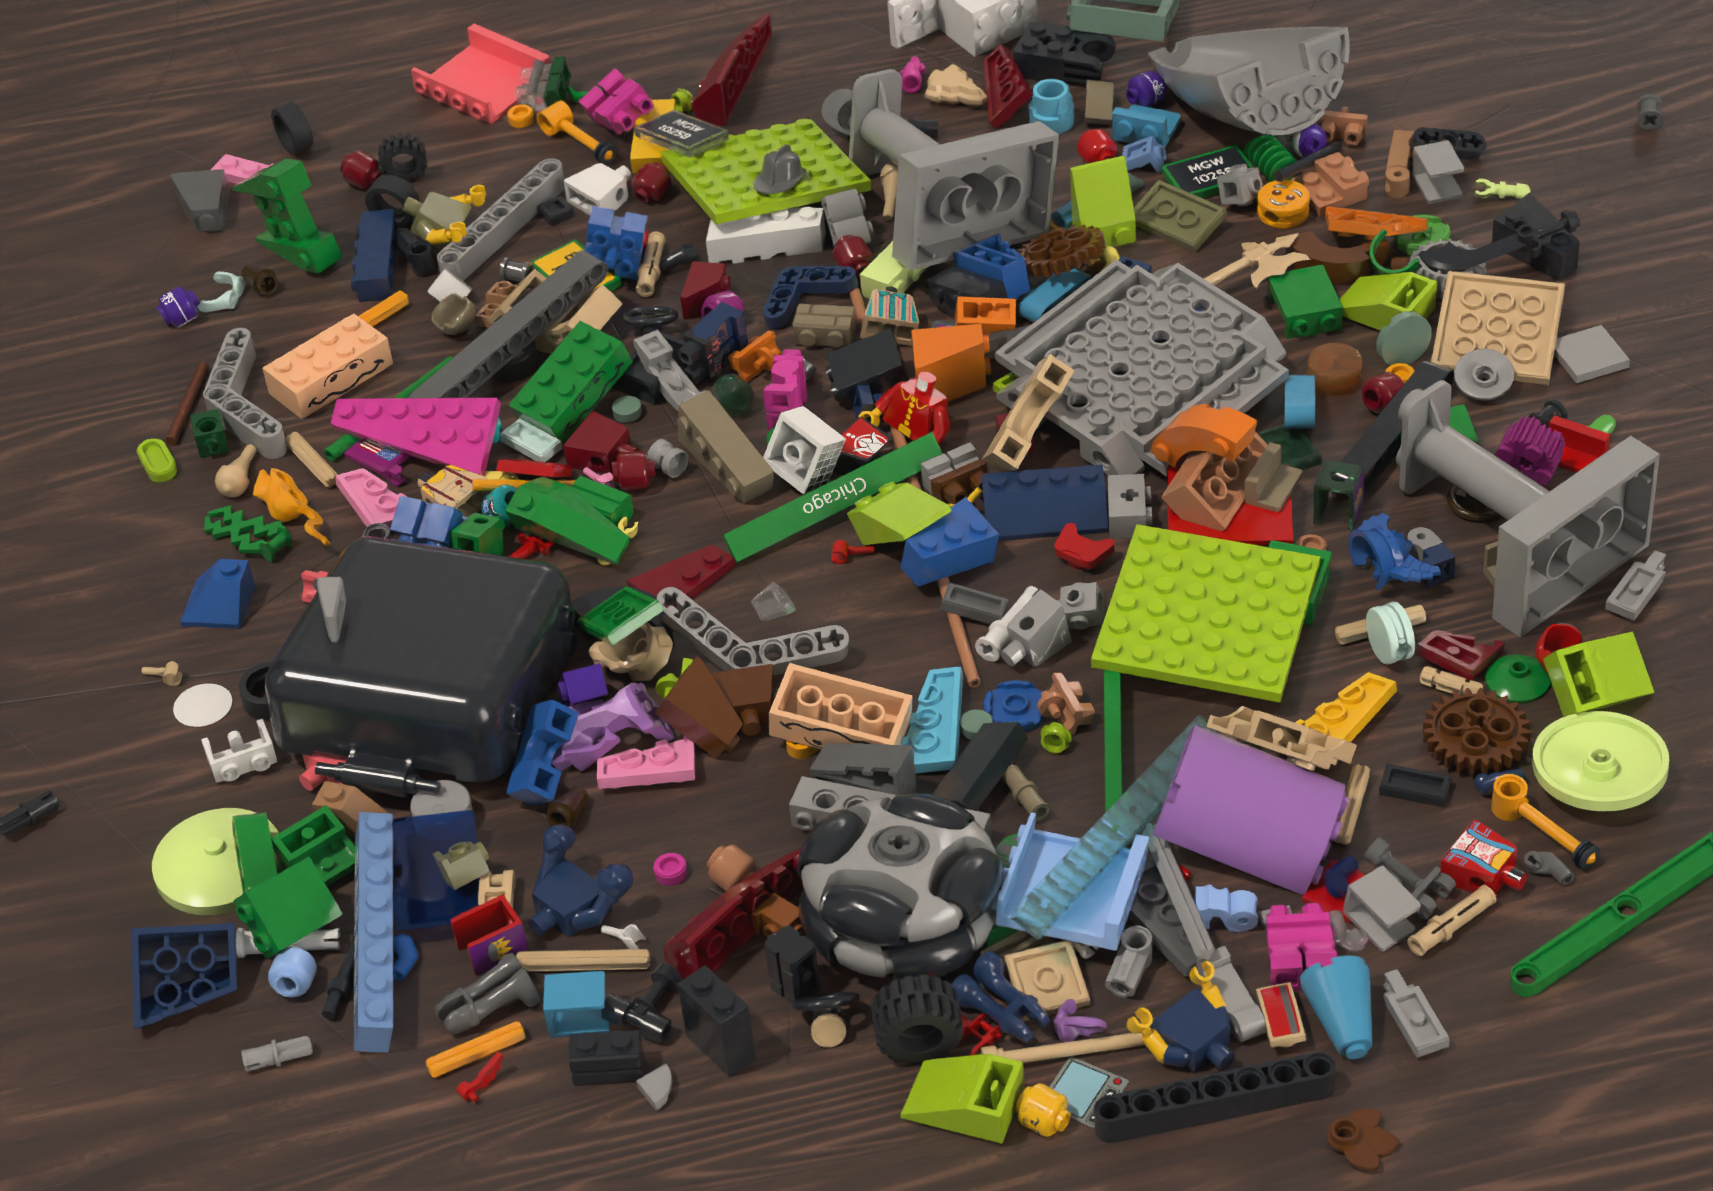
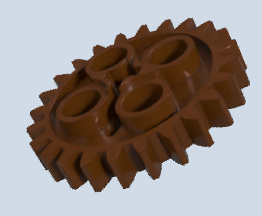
M1073 225L1069 229L1062 227L1060 230H1051L1046 235L1041 234L1039 239H1031V243L1023 244V248L1018 249L1017 252L1025 260L1028 277L1034 275L1035 278L1044 275L1047 278L1054 273L1058 276L1060 273H1069L1074 268L1080 269L1081 264H1090V259L1099 258L1098 254L1104 252L1103 249L1106 248V242L1103 232L1100 231L1099 227L1094 228L1091 225L1086 228L1085 225L1076 228Z
M1466 688L1465 695H1460L1454 690L1452 699L1442 695L1441 704L1433 702L1432 710L1426 711V717L1423 720V742L1427 743V752H1434L1435 761L1445 759V768L1453 764L1457 765V773H1460L1464 768H1469L1471 776L1474 775L1476 769H1481L1482 773L1487 774L1489 768H1493L1496 772H1501L1502 764L1512 768L1513 760L1521 761L1522 753H1527L1531 735L1530 720H1526V711H1518V702L1508 704L1507 695L1500 699L1496 698L1495 690L1489 695H1484L1483 688H1479L1477 694H1472L1471 690Z

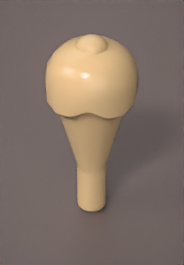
M894 162L887 163L882 168L880 174L885 197L882 217L886 221L893 219L896 206L898 165Z
M248 444L240 457L229 465H223L219 468L215 477V486L222 495L232 498L238 497L248 488L250 482L248 479L249 465L257 452L254 445Z

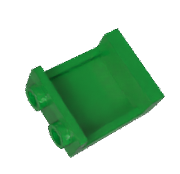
M1323 265L1285 271L1284 274L1267 277V298L1270 304H1277L1285 323L1286 339L1342 329L1343 307Z
M310 857L233 900L239 919L246 923L253 935V942L256 948L266 958L273 956L343 915Z

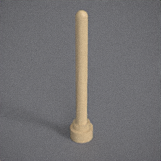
M1128 1033L1003 1051V1048L996 1049L994 1045L981 1047L980 1051L981 1055L992 1054L1026 1063L1144 1046L1145 1044L1141 1040L1143 1037L1141 1033Z

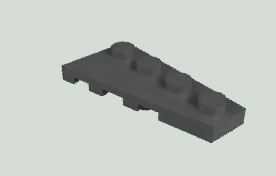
M1152 861L1145 865L1128 919L1135 926H1142L1148 929L1152 936V943L1186 977L1189 976L1190 970L1196 967V956L1155 861Z

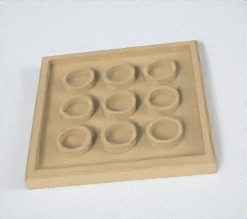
M1448 271L1431 362L1455 370L1457 362L1466 353L1476 349H1493L1501 352L1511 361L1514 367V381L1549 385L1565 284Z

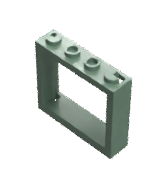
M1072 0L1071 4L1068 5L1066 19L1070 20L1071 30L1163 42L1178 10L1180 0H1113L1159 6L1156 14L1091 5L1093 0Z

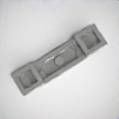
M658 330L634 339V347L647 373L658 377L661 394L678 412L680 404L706 392V390L699 392L672 358L673 348Z

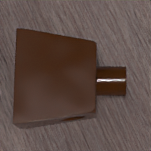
M767 664L713 672V678L743 722L741 726L742 732L748 736L758 734L761 731V725L769 724V712L774 702L773 692L776 687L773 665Z

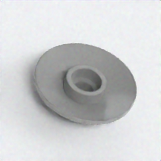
M1476 349L1466 353L1459 359L1455 366L1454 379L1460 391L1468 397L1477 400H1492L1504 395L1511 388L1514 381V367L1511 361L1499 351ZM1481 378H1487L1488 380H1487V381H1482V380H1480V379H1481Z

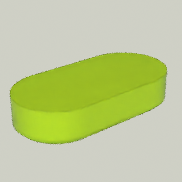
M153 438L143 441L138 446L137 454L139 460L152 481L165 482L176 475L177 467L175 460L164 441Z

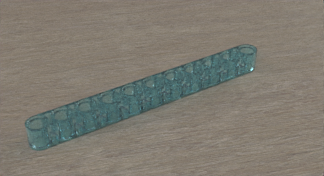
M1198 715L1023 899L1012 914L1011 920L1037 940L1044 936L1135 838L1136 834L1162 809L1184 744L1193 725L1195 724L1218 733V731L1206 727L1207 719Z

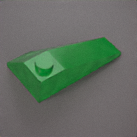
M543 476L520 485L505 509L506 514L516 529L615 565L618 564L631 541L628 535L568 485Z

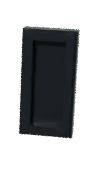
M1387 763L1379 787V795L1445 808L1452 785V776Z

